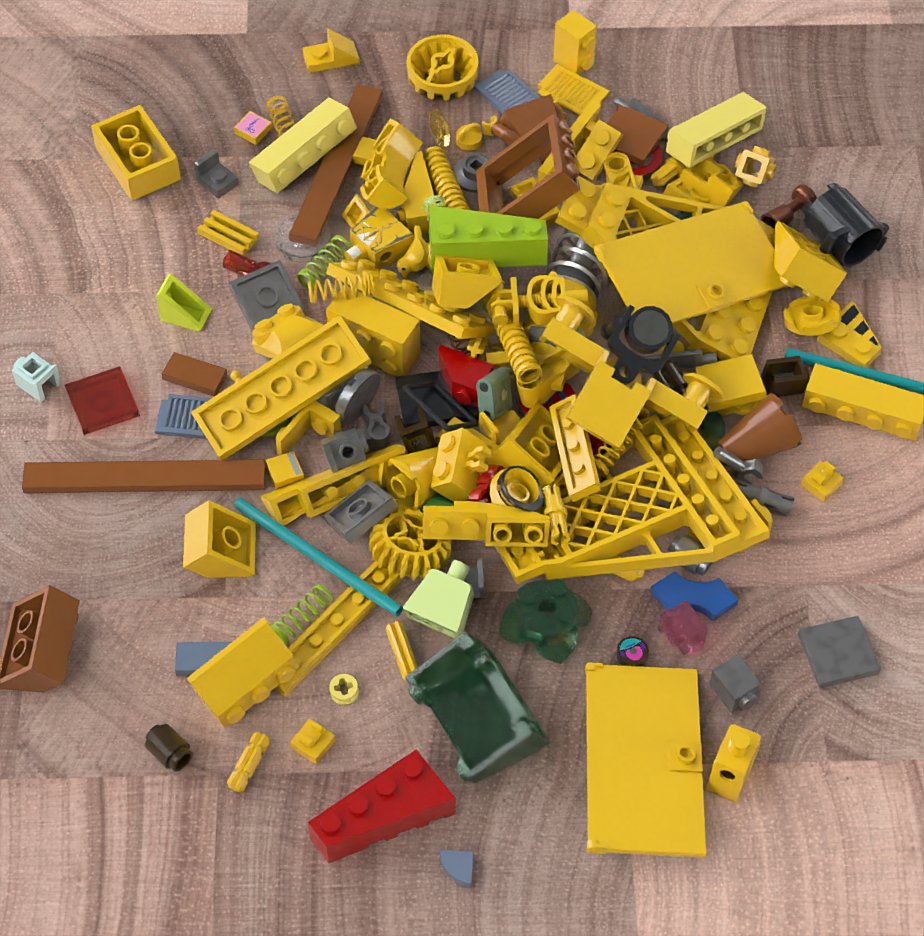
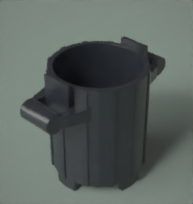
M837 183L828 184L827 187L830 190L822 194L814 203L810 200L805 203L802 212L805 214L804 224L820 241L819 250L822 253L832 254L843 267H851L864 261L875 250L879 252L888 239L885 235L890 227L886 223L878 222L846 188L840 187Z

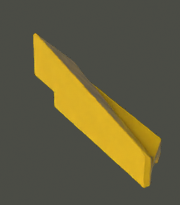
M394 444L366 455L365 461L345 467L335 473H332L331 469L263 494L261 499L271 517L283 526L306 513L307 517L312 518L335 507L368 480H371L380 488L386 486V484L381 486L379 482L378 471L380 465L389 458L404 454L406 451L405 446Z

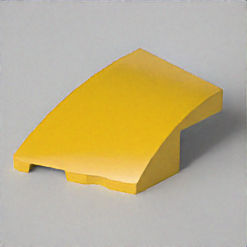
M714 155L690 168L683 169L679 179L669 183L663 194L726 207L744 184L737 176L732 174L726 165L716 163L713 160Z

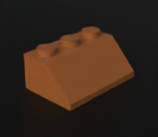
M48 585L13 603L0 658V689L44 693L63 684L67 676L66 665L68 656L73 647L72 636L74 627L79 618L77 613L80 603L79 599Z

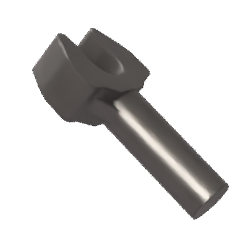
M720 446L715 449L713 456L735 470V480L737 479L752 485L753 475L763 479L764 466L759 460L743 461Z

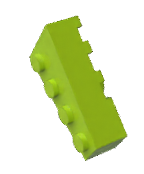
M429 205V241L432 269L435 267L436 255L494 260L496 267L547 265L548 233L546 220Z

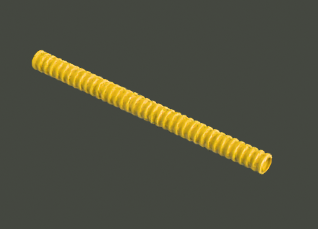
M438 146L426 149L423 152L424 161L436 194L444 197L445 203L442 207L470 210L445 155V151ZM492 290L482 298L489 312L491 321L494 324L517 380L522 384H531L541 377L542 368L539 365V361L531 347L520 319L519 326L513 325L512 314H506L509 321L505 325H496L493 322L494 313L491 311L492 302L490 301Z

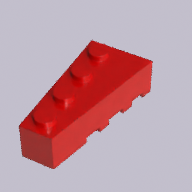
M415 749L308 821L309 838L326 861L331 863L367 849L370 844L383 839L388 841L398 837V834L414 827L419 829L427 826L430 821L443 816L445 819L455 815L456 798L417 749Z

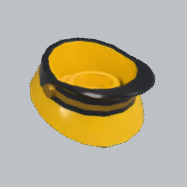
M511 466L508 469L500 470L494 475L490 483V497L493 504L517 507L529 512L540 509L543 504L542 487L533 472L525 467Z

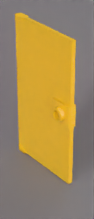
M747 201L594 246L595 255L599 262H602L626 306L632 305L635 307L632 314L642 307L655 306L663 309L669 315L672 324L788 287L779 280L780 275L774 268L775 250Z
M591 662L585 664L587 852L591 854L621 853L706 857L697 669L603 665V663Z

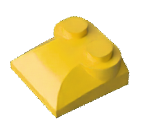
M286 304L277 310L276 315L270 319L261 320L254 326L252 345L257 354L274 358L324 324L305 316L299 305Z

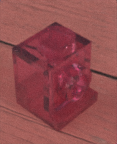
M687 600L660 614L659 632L661 634L666 632L671 645L677 646L683 655L687 653L690 655L695 654L703 648L708 629Z

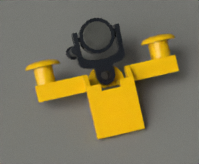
M559 295L555 298V302L561 309L555 319L553 318L548 323L539 340L543 343L548 340L565 350L566 352L561 358L584 372L591 373L565 419L615 449H619L643 407L662 419L673 415L689 425L687 429L693 432L699 428L708 412L704 408L710 397L722 399L723 392L716 383L707 377L693 372L683 375L684 381L688 384L683 395H680L652 377L649 378L645 387L642 385L639 371L641 370L649 374H655L660 371L681 337L678 333L672 335V321L663 309L655 306H645L632 314L635 307L629 305L621 317L615 318L611 323L604 324L600 330L601 335L607 340V345L611 352L618 357L607 360L610 354L609 351L576 332L582 320L594 322V312L583 302L573 297ZM623 327L628 345L637 352L650 354L665 346L657 361L648 360L629 350L619 338ZM625 369L626 377L620 375V370Z

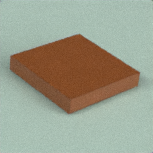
M623 105L618 107L607 122V125L623 134L613 153H623L628 156L629 161L640 166H644L668 131V124Z

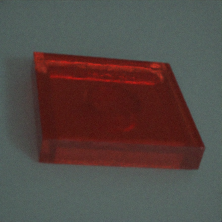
M120 366L65 384L67 395L84 435L140 416L139 409Z

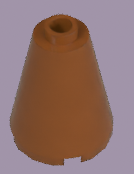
M770 393L717 442V445L743 461L759 460L796 448L802 444L800 442L802 436L790 413L786 415L780 408L784 405L783 402L775 394Z

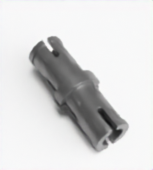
M736 479V485L749 502L756 499L761 506H765L769 510H774L787 516L790 515L795 497L769 490L768 486H754Z

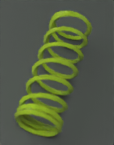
M335 235L331 239V244H326L325 249L320 250L318 256L313 257L312 262L307 263L306 268L301 269L297 274V278L303 287L308 289V283L305 282L302 275L311 281L313 285L312 290L314 289L316 279L310 272L320 282L321 279L318 274L324 277L327 276L326 270L321 265L315 263V259L319 258L321 264L328 269L322 259L329 264L331 262L339 263L338 257L345 258L344 252L347 250L340 247L336 241L337 239L344 242L350 249L351 245L344 237ZM331 246L334 253L328 251L327 247ZM334 247H336L337 249H339V250L341 251V253L343 254V256L340 255V254L335 250ZM322 252H325V254H326V256H327V258H328L329 260H327L326 258L322 257V256H321V253H322ZM328 253L331 254L337 260V262L332 260ZM313 264V267L317 271V273L311 269H308L309 265ZM316 266L321 268L325 274H322Z
M316 584L313 587V593H306L305 600H298L297 607H291L289 614L282 615V622L275 621L271 625L285 645L289 643V637L277 624L283 625L292 637H296V634L285 623L284 617L291 618L300 630L304 629L303 625L293 617L292 610L299 611L304 620L311 623V618L300 608L299 604L301 602L307 604L310 611L316 616H319V612L308 602L307 597L309 595L313 596L324 609L327 606L322 599L328 603H333L332 594L323 585ZM319 589L324 591L330 597L331 600H328L326 597H324V595L320 592Z

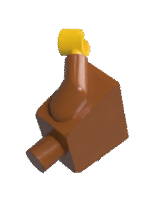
M549 94L504 110L500 122L497 121L495 115L491 116V123L482 121V128L486 136L495 135L510 146L553 113L560 121L563 119L566 121L567 114L558 104V97H552ZM552 149L539 158L541 164L550 155Z

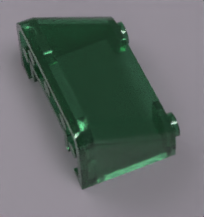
M466 631L405 677L411 686L408 692L413 700L419 705L424 703L432 709L459 753L456 757L458 764L455 766V769L465 782L478 783L535 754L550 743L546 733L498 658L484 642Z

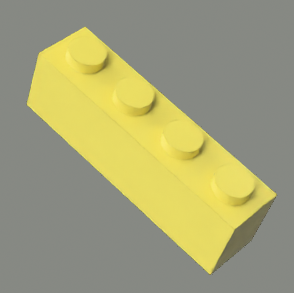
M742 92L671 128L667 136L666 152L690 168L762 130L767 107L745 92Z
M328 97L249 161L258 183L278 194L355 131L357 126L349 108Z

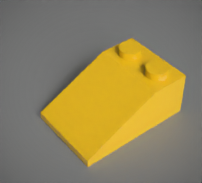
M778 221L775 225L774 268L780 275L779 280L791 288H794L795 285L803 288L802 292L813 300L817 301L818 298L829 302L846 276V271L831 254H824L819 250L820 243Z
M537 401L487 462L490 465L503 466L505 469L511 466L525 467L533 472L542 488L550 485L562 469L551 413Z

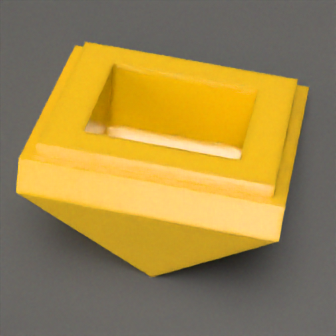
M356 194L342 213V216L352 228L371 210L361 196Z

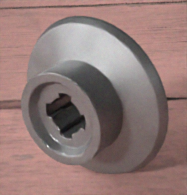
M472 153L455 164L453 172L462 190L478 193L476 170L474 169L484 165L490 158L480 153Z

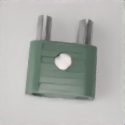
M511 364L505 368L499 367L478 380L476 385L479 413L484 411L492 422L511 410L513 403L519 400L518 393L511 392L510 376L515 374Z

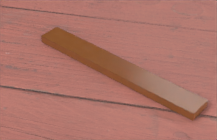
M357 84L347 106L357 129L325 154L291 228L289 241L313 247L317 246L353 165V154L361 138L365 137L383 97L382 89Z
M265 459L24 462L22 490L23 493L265 490L266 465Z

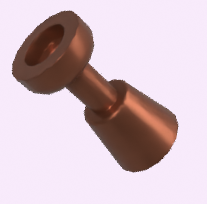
M799 184L792 191L793 201L788 205L782 204L761 215L760 221L774 229L778 221L788 226L794 219V213L799 209L802 210L808 200L814 203L817 196L810 187Z

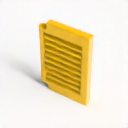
M558 64L538 84L540 89L538 91L539 95L546 96L551 94L552 97L557 96L560 106L579 116L591 100L602 104L610 95L609 90Z

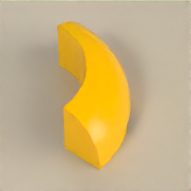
M391 118L373 145L375 154L373 158L365 162L361 176L365 180V185L361 187L362 196L370 204L380 209H392L408 199L404 192L405 176L412 159L423 144L409 130Z

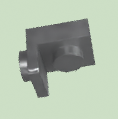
M215 149L201 156L194 163L196 181L218 199L239 184L238 177L220 163L219 153Z

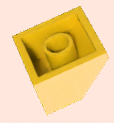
M436 255L432 290L438 306L443 307L447 311H459L460 308H470L500 285L502 277L494 260Z
M210 500L185 515L183 568L206 578L251 577L255 575L256 522Z

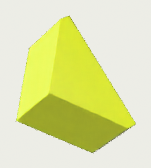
M172 273L167 275L156 295L161 321L194 331L202 330L212 310L208 304Z

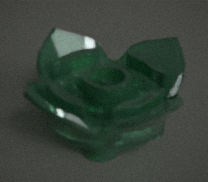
M561 579L532 581L518 589L516 598L504 612L500 626V636L515 644L531 642L537 653L543 658L562 664L574 651L577 643L578 629L586 627L590 623L592 610L589 604L579 594L569 589ZM545 611L551 612L552 614L547 615Z

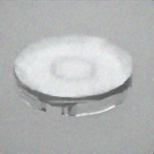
M298 214L286 218L279 224L275 234L277 249L290 261L299 263L312 262L313 257L318 256L319 251L324 250L326 244H331L330 227L327 223L316 247L289 241V233Z

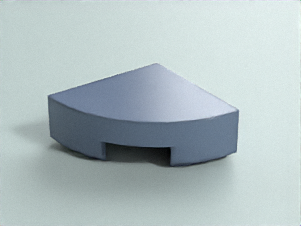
M440 850L442 868L458 885L471 888L474 852Z

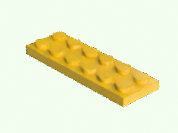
M343 259L341 263H329L326 274L334 278L338 277L344 283L345 278L349 276L354 287L357 274L361 276L365 287L366 274L372 273L375 289L373 297L459 339L490 337L494 334V324L486 321L487 317L477 312L469 313L463 310V308H460L459 311L444 310L443 307L438 306L433 291H423L418 288L419 284L410 280L402 281L396 278L397 274L390 270H379L375 268V263L372 261L359 259L358 262ZM358 279V289L362 291L361 284Z
M339 315L191 411V414L221 460H225L372 364V362Z

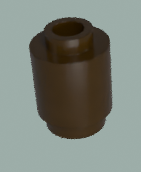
M669 359L666 360L660 371L653 374L655 380L680 395H683L688 386L683 379L684 373L678 364L673 363Z
M169 724L155 725L146 734L145 748L165 768L177 772L183 769L192 759L193 752L190 750V745Z

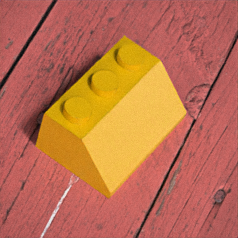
M263 617L186 679L225 728L229 724H234L241 720L245 715V711L255 703L258 704L267 699L271 691L280 683H286L292 679L300 666L287 646Z

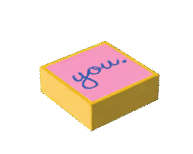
M249 111L234 127V133L257 145L272 129V122Z

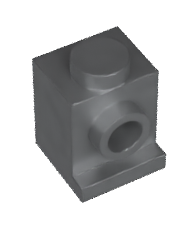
M355 428L320 440L332 473L365 461L364 453L369 451L364 434L358 436ZM344 447H352L353 451L351 454L346 456L342 454Z

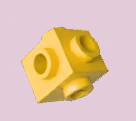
M754 146L753 150L744 149L743 153L740 152L737 157L735 176L743 178L742 183L757 188L758 184H766L767 180L771 181L777 167V165L773 164L775 158L769 156V150ZM756 161L762 163L759 172L755 171L753 167Z

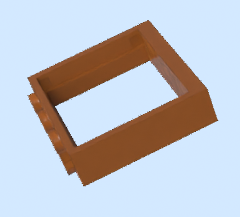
M553 113L476 170L480 212L539 219L580 190L578 180L580 174L576 168L577 158L573 150L575 144L571 138L573 132L567 126V122L564 119L560 121ZM552 149L555 171L504 207L502 184Z

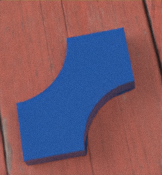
M675 571L652 585L650 589L652 595L669 614L680 610H693L704 614L712 621L738 604L736 596L720 578L710 582H693L683 578Z

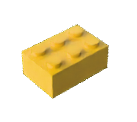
M141 105L91 125L96 149L131 201L181 180L177 156Z
M348 286L347 298H343L340 290L336 301L333 299L326 309L327 323L340 315L370 358L372 365L381 368L387 374L396 376L406 375L421 355L420 319L372 297H365L359 291H357V297L355 298L351 288Z

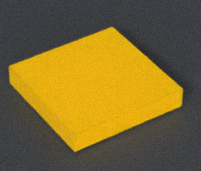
M752 354L695 367L697 374L712 380L723 392L722 399L710 397L706 404L709 412L760 401L767 396Z

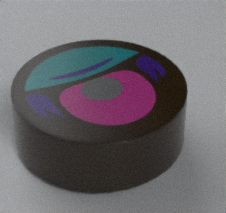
M629 636L619 642L616 657L622 666H644L648 659L649 649L646 642L641 638Z

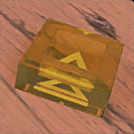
M439 108L430 110L429 130L440 147L449 145L448 123Z

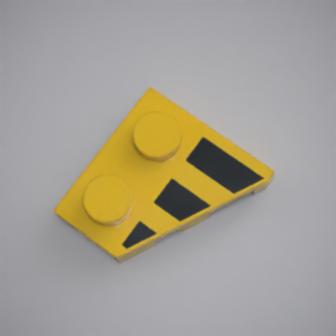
M852 301L841 311L839 326L831 332L818 335L817 341L851 364L865 368L880 355L882 350L880 343L866 320Z

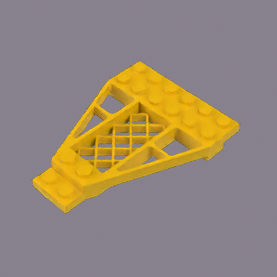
M578 176L580 190L563 202L555 222L579 235L594 249V246L680 221V219L659 207L692 213V217L724 207L606 183L603 188H600ZM633 217L637 228L631 229L626 218ZM757 219L775 250V229ZM772 292L708 314L699 315L695 328L686 320L674 323L672 326L689 342L687 349L690 351L702 349V353H717V358L721 360L749 355L752 353Z
M654 414L640 420L643 430L637 431L638 436H633L628 432L627 435L632 439V444L624 441L622 443L626 450L635 447L646 462L645 464L613 478L610 474L607 477H601L603 479V482L600 483L601 490L576 502L569 497L567 487L560 493L562 504L567 509L568 516L575 517L572 524L567 523L568 533L570 534V541L561 545L560 537L558 536V546L553 545L550 541L549 532L548 547L495 546L518 585L541 574H544L547 580L715 562L770 538L769 529L720 461L713 456V451L697 430L689 431L687 429L689 425L673 415L660 420ZM637 422L633 423L634 427L641 428ZM611 447V449L615 450L620 455V457L625 453L623 451H620L619 449ZM608 452L603 454L604 456L611 459L613 463L617 460L613 458ZM654 481L658 482L656 488L645 486ZM626 493L630 494L628 500L617 498ZM637 495L651 498L649 504L635 502ZM658 499L672 502L670 508L656 506ZM603 505L600 512L587 509L592 506ZM542 507L534 512L543 514L545 507ZM609 508L623 509L621 516L607 514ZM630 512L644 514L642 521L628 518ZM582 519L596 521L594 527L580 526ZM602 524L615 525L614 533L600 530ZM683 526H689L705 548L662 553L654 539ZM575 535L587 537L586 545L573 542ZM639 545H646L652 553L651 555L609 559Z

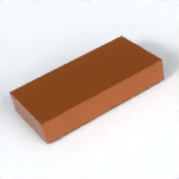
M173 352L162 372V379L215 397L228 374L226 368Z

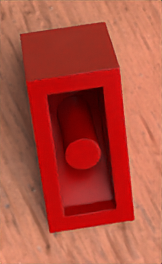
M441 344L438 348V366L451 396L462 404H470L478 408L477 382L494 371V365L478 358H472L470 355Z

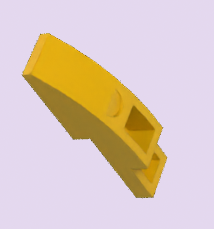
M454 501L453 506H423L422 538L485 540L486 546L548 547L550 517L533 511L521 510L517 507L474 501Z

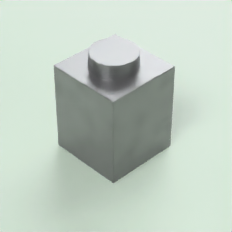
M737 655L712 669L709 685L732 714L740 708L746 710L757 702L761 683L741 657Z

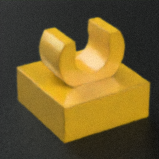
M820 460L801 479L800 485L822 502H825L843 484L844 477L838 474L836 467L828 461L823 463Z
M309 718L290 741V748L317 765L334 744L336 738L333 733Z

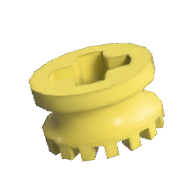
M337 675L329 684L331 697L337 704L350 705L357 700L359 688L356 679L352 675ZM340 685H347L349 688L348 694L342 695L341 691H338L340 690Z

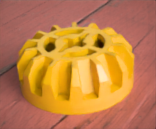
M451 35L426 37L418 41L407 55L408 82L415 87L417 93L421 95L427 93L428 98L434 100L436 95L443 96L444 101H448L451 94L459 98L464 95V91H470L474 87L475 80L478 79V55L471 44L459 37ZM455 70L461 76V80L458 82L454 80ZM425 74H429L427 80L425 81Z

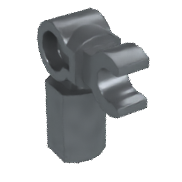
M378 402L379 411L376 413L369 412L367 404L363 405V418L367 422V429H355L357 435L364 434L367 445L376 450L388 447L390 444V428L384 419V404ZM344 431L334 432V435H336V434H338V433H341V432H344ZM350 446L344 447L342 452L353 451V448Z

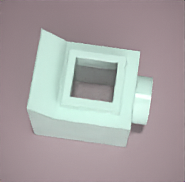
M34 352L27 357H20L13 366L12 373L16 385L39 402L45 400L42 384L49 381L57 388L61 385L57 365L49 364Z

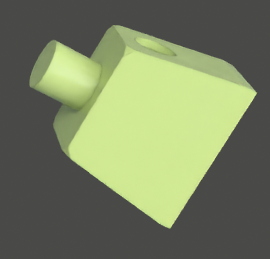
M453 560L447 574L437 569H431L404 605L403 610L406 617L460 641L474 598L472 585L464 582L470 567L460 561Z

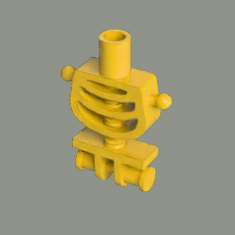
M551 271L549 275L533 277L528 284L526 296L524 294L523 296L518 295L516 277H510V289H505V281L501 280V284L494 288L490 294V301L492 302L491 311L494 313L493 322L496 325L508 323L509 319L506 314H512L513 325L519 326V307H527L530 318L536 324L548 325L553 318L555 319L561 309L555 302V298L559 295L573 297L588 306V290H565L564 277L558 276L555 271Z

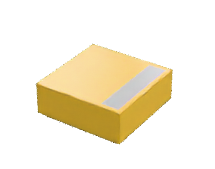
M294 451L265 460L275 489L304 479V474Z

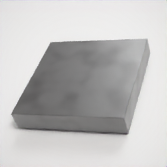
M280 260L232 280L228 284L251 331L255 329L254 326L259 321L270 319L277 314V310L286 304L299 305L303 313L306 310Z
M368 480L324 514L323 518L332 529L351 544L399 505L393 497L374 482Z
M859 616L799 629L798 637L819 689L879 675L881 668Z

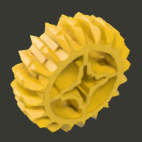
M407 506L404 511L396 508L373 526L369 536V551L372 552V560L378 561L379 569L388 568L389 575L397 573L401 579L404 576H410L414 581L417 576L424 579L431 569H444L451 555L452 540L423 539V513H421L420 508L417 511H411Z

